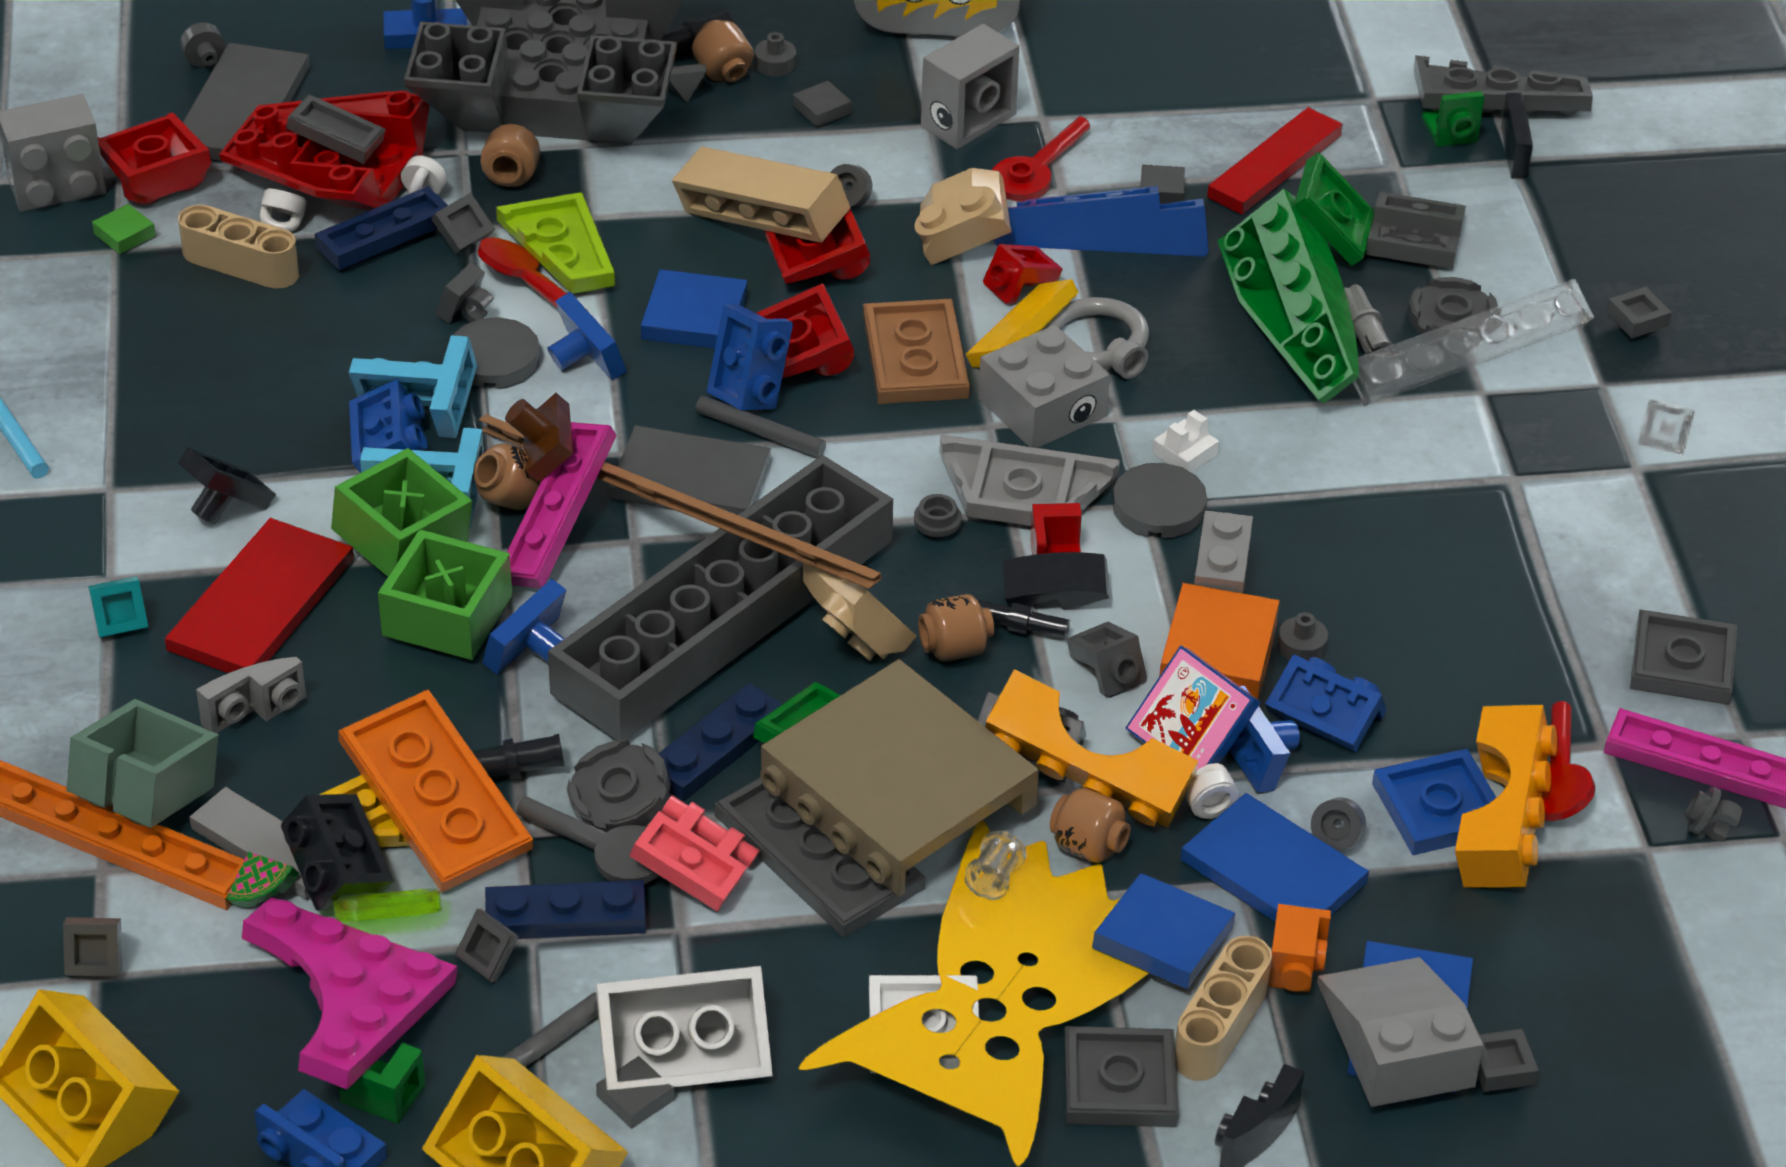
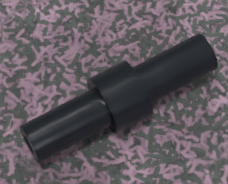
M978 600L981 608L990 609L993 622L1007 626V631L1027 635L1029 631L1064 639L1067 638L1070 627L1069 619L1033 612V606L1013 602L1010 607Z

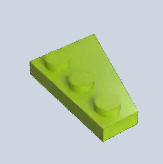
M582 192L496 207L497 221L572 294L615 286L613 267Z

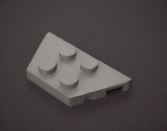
M942 434L940 437L939 453L967 517L1031 526L1032 504L1080 503L1082 511L1118 478L1120 460Z

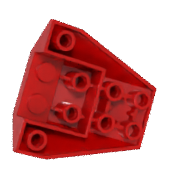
M404 90L321 98L325 102L386 129L384 141L364 164L286 129L288 116L302 101L258 105L219 153L222 162L345 208L372 210L394 200L404 186L401 180L402 170L410 158L423 155L430 105L415 93H409Z

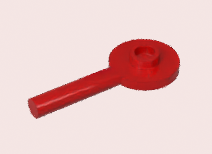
M1082 116L1077 117L1033 157L1015 156L998 162L992 171H999L1002 175L1006 199L1024 201L1036 199L1044 195L1051 186V171L1048 166L1090 129L1088 120Z
M493 237L485 238L480 242L477 253L483 262L503 275L522 278L530 287L558 309L555 301L567 293L537 271L539 261L524 247L505 239Z
M1565 701L1555 702L1551 708V725L1555 726L1557 733V751L1555 756H1550L1549 792H1542L1541 796L1545 809L1544 821H1558L1579 813L1591 802L1596 790L1595 782L1589 770L1581 765L1570 764L1572 707Z

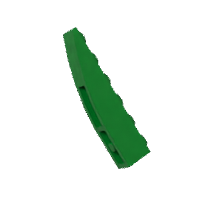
M1283 189L1232 228L1217 242L1238 301L1314 396L1324 404L1359 378L1355 330L1346 293L1327 240L1294 206L1296 197L1286 189Z

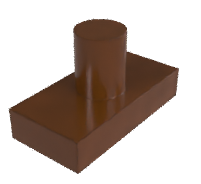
M555 393L537 409L525 399H520L508 410L505 421L521 433L524 438V450L527 451L528 456L525 472L540 483L573 454L569 403L559 394Z

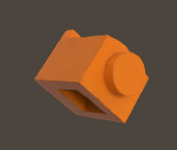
M1278 904L1268 987L1310 992L1313 971L1324 972L1331 911Z

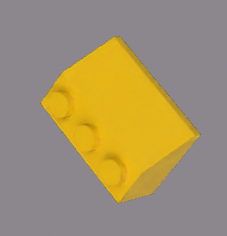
M38 989L0 1051V1098L66 1167H106L152 1137L180 1092L84 995Z
M476 1055L422 1147V1150L442 1167H620L628 1154L626 1149L517 1060Z

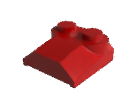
M173 112L167 114V116L101 138L98 137L100 155L121 180L123 195L128 200L141 205L154 203L160 197L178 191H188L196 188L199 183L205 180L207 176L206 170L211 165L209 149Z
M851 209L848 210L822 243L764 230L785 284L828 272L837 279H853L861 275L871 261V255Z
M823 283L756 313L766 319L785 318L793 323L782 378L811 369L823 376L836 375L844 371L852 363L854 358L853 346Z

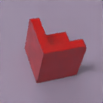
M1080 503L1032 504L1030 531L1032 555L1056 552H1081L1082 514Z

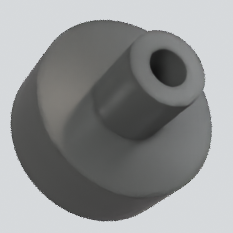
M197 23L190 26L184 31L180 39V46L187 61L197 67H207L219 61L226 48L220 31L210 23Z
M772 32L768 34L767 40L758 43L755 47L756 70L761 74L771 77L785 76L791 73L796 67L795 46L791 42L784 40V36L781 33Z
M842 164L830 172L838 175L851 208L861 207L868 201L873 185L869 173L864 168L858 165Z
M1307 612L1299 613L1296 617L1284 621L1280 626L1277 644L1278 651L1288 661H1290L1293 654L1305 660H1309L1310 657L1322 659L1327 649L1328 630L1312 614Z
M1344 797L1332 798L1321 803L1311 817L1312 834L1337 851H1342L1356 845L1362 839L1366 830V818L1363 810L1356 802Z

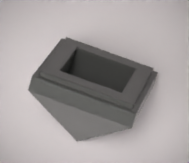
M694 64L672 67L668 91L688 103L703 81L706 65Z
M476 909L455 952V956L491 983H496L519 936L484 910Z

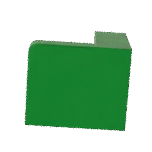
M402 1042L388 1064L377 1060L348 1089L338 1086L340 1102L399 1124L426 1085L422 1050Z

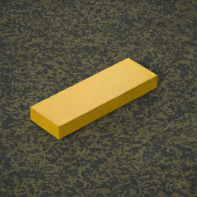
M1073 279L1037 285L965 354L971 367L980 368V358L1041 331L1079 293Z

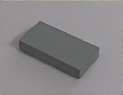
M310 94L288 116L286 129L363 164L384 141L386 130Z

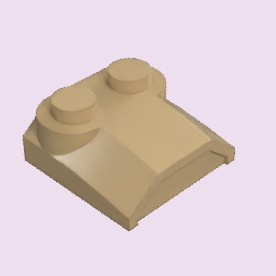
M970 168L931 186L920 204V214L914 225L915 231L922 240L924 255L931 266L1011 233L1004 182L999 171Z
M803 563V582L812 596L827 612L822 621L844 639L851 633L853 636L847 643L867 660L871 661L875 655L884 660L891 653L903 652L917 637L864 587Z

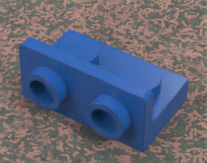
M738 304L724 305L706 392L741 411L774 409L778 401L793 323L785 318L766 319Z
M398 379L349 401L352 464L360 473V459L363 447L401 450L409 448L410 450L418 451L427 449V440L422 430V419L425 418L424 406L417 394L414 392L409 394Z
M1294 654L1265 703L1267 712L1285 720H1292L1296 725L1354 752L1360 746L1375 718L1382 720L1387 711L1383 696L1380 694V689L1370 681L1361 677H1354L1353 680L1336 674L1335 668L1322 659L1310 657L1309 660H1305Z
M305 1089L278 1112L266 1104H262L254 1111L258 1133L257 1142L260 1148L271 1159L276 1161L282 1159L292 1167H378L387 1158L386 1143Z

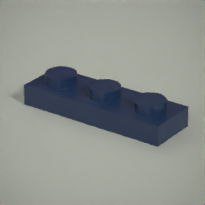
M427 186L315 233L316 248L338 270H341L438 229L431 218L436 212L448 206V204Z
M749 682L658 754L664 760L671 782L669 793L684 802L760 742L753 738L755 723L781 706L782 703Z
M644 880L485 887V912L519 936L518 939L646 934Z

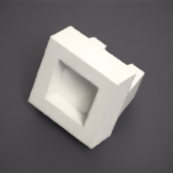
M1193 410L1187 414V419H1183L1179 423H1173L1168 427L1167 431L1153 439L1152 454L1168 464L1183 467L1192 473L1218 455L1219 440L1209 434L1208 419Z

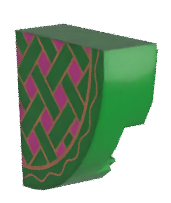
M248 851L226 899L231 904L239 907L258 906L259 902L273 897L278 892L283 894L297 879L299 872L293 866Z

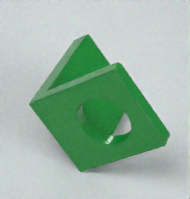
M1482 91L1443 95L1439 110L1422 112V120L1437 147L1478 142L1485 99Z

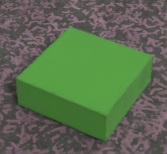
M126 204L92 221L94 235L119 255L156 236L154 223L130 204Z

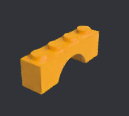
M1014 669L986 720V728L1017 753L1037 762L1036 767L1045 775L1057 780H1063L1065 776L1083 785L1082 788L1121 802L1123 806L1129 808L1128 814L1137 821L1148 826H1155L1156 823H1159L1168 828L1185 797L1190 782L1196 776L1198 760L1154 738H1151L1139 748L1125 754L1102 755L1091 752L1076 743L1064 728L1059 712L1060 692Z
M1543 705L1483 706L1476 739L1485 778L1499 782L1506 787L1489 804L1462 814L1455 854L1464 888L1526 887L1529 866H1536L1538 862V840L1535 831L1536 828H1543L1545 809L1541 796L1542 792H1549L1551 786V770L1548 756L1556 755V728L1554 725H1547Z

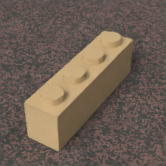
M702 146L672 179V183L686 213L821 243L851 208L837 174Z

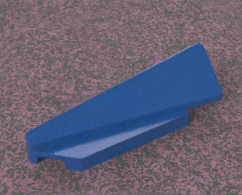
M1158 186L1017 202L1016 207H1008L1011 233L993 240L997 246L999 244L1037 246L1038 248L1202 257L1206 256L1209 252L1203 199L1160 204Z

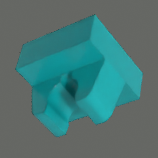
M137 576L88 586L99 637L148 627L140 582Z

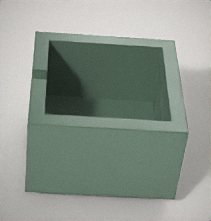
M133 699L70 737L67 791L88 800L89 803L98 807L113 806V812L129 818L135 824L152 828L214 788L219 734L137 699Z

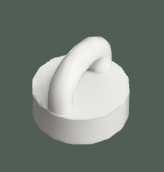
M414 156L410 158L402 170L401 180L409 191L408 194L429 186L439 195L447 182V175L442 166L432 158Z
M267 188L264 191L261 202V222L289 232L294 231L301 224L307 201L305 198L293 193ZM272 210L291 215L290 221L279 222L271 217Z
M1219 763L1207 764L1196 771L1194 780L1190 782L1186 790L1185 798L1195 816L1203 819H1212L1218 817L1238 800L1239 790L1230 773H1228L1223 765Z

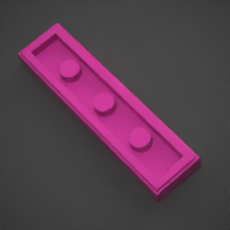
M571 422L573 454L541 481L507 550V553H510L511 581L513 586L541 588L546 584L617 435L611 425Z
M1619 708L1605 743V754L1786 809V758Z

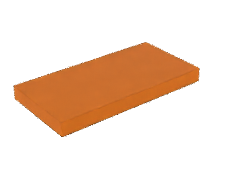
M429 689L338 730V741L441 893L533 849V838Z

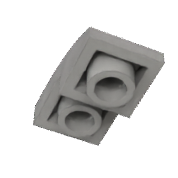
M289 657L261 662L230 672L197 688L196 693L201 725L209 731L218 733L231 724L239 722L253 711L265 721H268L281 712L292 708L299 701L306 698L302 661L297 657Z

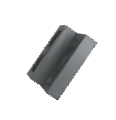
M1380 192L1375 205L1373 223L1368 236L1365 255L1453 269L1466 205Z

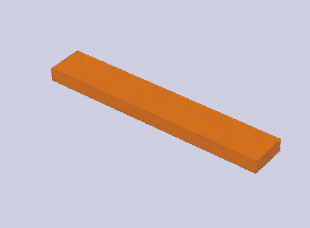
M0 760L1 818L224 910H228L232 905L226 897L245 859L159 824L152 828L135 824L129 818L113 812V806L98 807L92 805L88 800L68 792L66 786Z

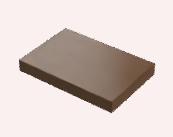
M952 299L863 304V321L878 404L969 399L970 386Z

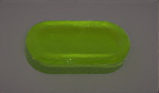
M414 889L353 895L338 898L334 902L335 919L341 922L415 916L442 911L441 893L437 889Z

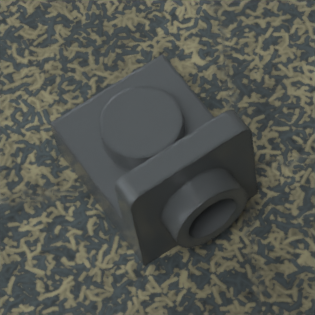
M1105 622L1066 638L1070 656L1095 668L1101 694L1111 696L1146 680L1147 676L1138 635L1113 623Z

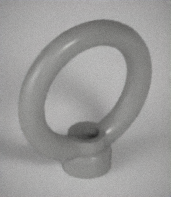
M1092 297L1071 301L1042 329L1044 330L1053 325L1061 329L1068 322L1089 315L1114 317L1129 326L1131 329L1129 339L1117 338L1109 344L1106 351L1086 353L1102 368H1113L1116 373L1125 379H1131L1139 375L1148 361V352L1144 348L1149 337L1147 321L1136 308L1120 300Z

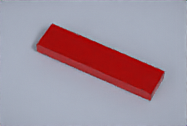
M1307 107L1208 185L1207 197L1243 215L1303 167L1307 159L1318 152L1320 153L1338 139L1342 134L1343 123Z

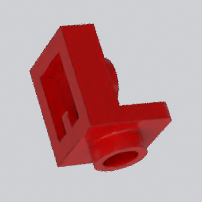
M999 244L983 278V283L1006 304H1015L1023 285L1033 287L1037 283L1058 281L1063 269L1037 246Z

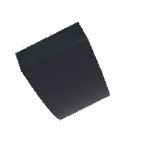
M1056 552L1003 560L1005 600L1010 607L1013 602L1029 606L1058 599L1064 610L1110 598L1107 559L1104 554Z
M1283 1064L1274 1084L1268 1081L1264 1083L1258 1100L1243 1095L1234 1115L1225 1113L1215 1137V1145L1222 1147L1219 1167H1244L1262 1154L1282 1134L1300 1105L1304 1078L1303 1070Z

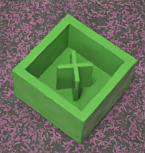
M407 448L335 486L331 529L386 576H389L419 529L467 542L472 500Z
M419 529L378 592L382 636L473 660L512 597L510 553Z

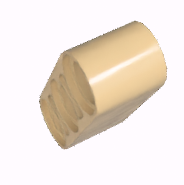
M192 205L179 213L178 224L182 253L187 261L269 288H286L297 282L299 269L295 236L291 232L207 205Z
M1249 935L1231 939L1223 948L1180 1016L1175 1043V1065L1179 1073L1186 1078L1200 1081L1215 1077L1223 1068L1266 998L1272 952L1271 948L1263 940Z

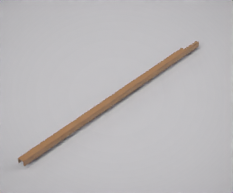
M487 414L478 419L488 424L487 427L482 429V432L524 449L523 435L509 423ZM607 462L603 463L597 476L599 480L870 589L882 579L881 573Z

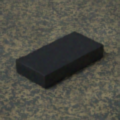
M1506 93L1501 130L1511 179H1526L1529 172L1533 142L1524 97L1521 93Z

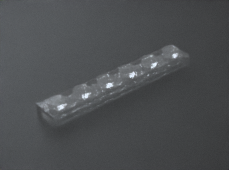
M1572 279L1359 356V378L1353 384L1363 405L1367 406L1585 326L1594 319V316L1576 280Z

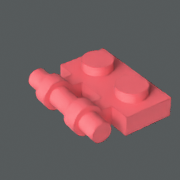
M672 795L662 811L656 814L635 842L629 856L718 912L741 880L747 867L750 868L760 850L744 841L745 834L731 827L727 830L704 815L706 810L694 802L687 805Z

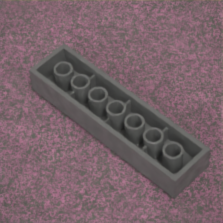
M821 455L741 512L739 516L861 565L892 542L894 499L826 456ZM719 528L548 651L550 694L616 740L628 739L815 599L803 582V562Z

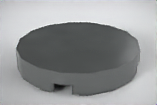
M1458 277L1435 278L1429 280L1428 286L1421 289L1419 285L1413 290L1408 307L1410 324L1420 335L1433 342L1450 346L1471 345L1484 341L1494 332L1499 313L1496 298L1490 292L1488 297L1481 291V285L1472 280Z
M500 317L479 319L465 324L453 334V336H467L470 339L477 362L472 386L484 387L483 382L495 383L496 388L509 387L524 381L535 372L538 366V358L540 356L538 337L530 327L516 320Z
M1145 463L1130 468L1118 477L1113 488V511L1115 516L1123 526L1137 534L1148 537L1149 531L1161 533V538H1174L1191 532L1201 524L1207 507L1206 488L1200 479L1183 467L1167 463Z
M615 740L595 747L580 758L574 767L575 774L572 776L571 782L570 780L568 781L567 793L575 816L580 821L604 832L623 825H646L653 820L668 801L671 782L663 758L651 746L641 743L642 747L630 745L629 740Z

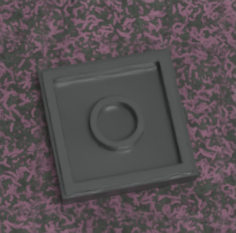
M1639 609L1630 689L1729 705L1733 688L1738 625Z
M1065 1026L1066 1124L1177 1127L1178 1106L1174 1029Z

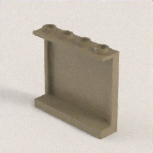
M900 659L761 746L760 778L767 791L773 796L781 797L796 810L799 817L806 824L814 825L831 840L839 852L850 855L866 869L868 875L875 882L883 883L898 897L905 894V876L908 869L1007 803L1021 815L1037 805L1039 769Z

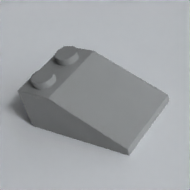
M1420 957L1318 976V986L1371 1107L1475 1087L1483 1050L1482 1040L1464 1002Z

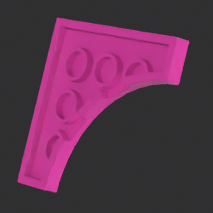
M270 897L243 921V940L274 954L290 967L301 966L310 977V988L317 999L320 1010H322V1018L314 1036L300 1052L298 1071L344 1089H348L367 1069L456 984V965L437 959L430 953L418 952L391 942L384 936L369 934L342 924L338 919L323 917L296 907L293 903L286 900H277Z

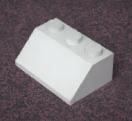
M761 966L599 983L595 985L607 1090L663 1084L679 1087L773 1076ZM640 1056L661 1076L659 1078L618 1082L616 1070Z

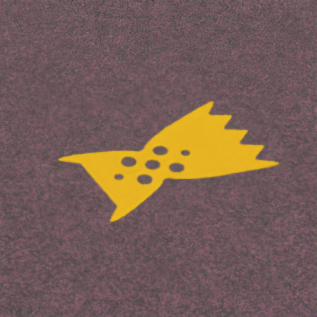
M980 821L975 826L968 841L942 916L937 951L938 974L942 984L940 989L909 998L841 1033L807 1056L800 1064L799 1070H810L850 1061L1001 1127L1004 1131L1013 1162L1020 1166L1030 1152L1040 1107L1044 1055L1038 1036L1039 1031L1049 1026L1067 1022L1099 1007L1122 994L1149 974L1142 969L1092 948L1094 932L1120 900L1109 899L1102 865L1096 864L1055 877L1050 870L1045 841H1039L1006 854H997L989 828L984 821ZM1022 953H1032L1038 958V962L1033 966H1024L1018 961V956ZM970 961L984 962L994 972V976L989 982L977 984L978 990L946 975L961 976V967ZM1041 987L1048 989L1055 995L1056 1003L1050 1009L1035 1010L1025 1005L1022 995L1029 988ZM992 998L1003 1003L1006 1007V1015L1001 1020L988 1022L976 1017L972 1007L980 999ZM942 1009L955 1017L956 1025L951 1031L936 1033L923 1025L922 1017L927 1011ZM1004 1036L1014 1040L1019 1045L1020 1051L1013 1059L998 1060L986 1052L985 1044L990 1038ZM944 1055H955L960 1060V1065L955 1069H946L940 1065L939 1059Z

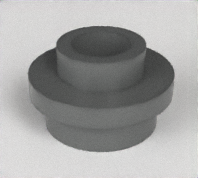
M931 494L924 497L915 509L914 524L923 534L932 537H944L953 534L959 529L962 515L954 499L944 494Z

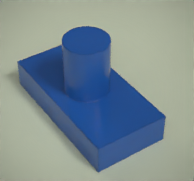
M411 0L412 10L383 11L385 49L413 48L420 21L467 25V17L461 8L437 9L436 0Z
M569 292L555 301L569 333L547 347L557 367L560 370H564L584 356L589 355L611 381L626 373L627 370L616 341L576 297Z
M551 578L489 635L482 664L498 675L527 647L548 662V651L565 639L550 626L559 619L567 589Z
M1240 686L1241 688H1243L1245 691H1247V692L1249 693V691L1247 690V688H1246L1245 686ZM1258 706L1229 749L1257 793L1275 791L1291 754L1289 750H1295L1298 747L1300 740L1298 726L1292 720L1269 722Z

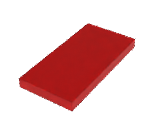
M269 518L165 637L166 651L226 673L269 661L354 560L353 546Z

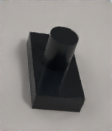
M187 447L178 461L181 467L205 486L192 506L191 511L208 523L214 525L217 523L232 498L266 510L276 495L275 492L250 471Z

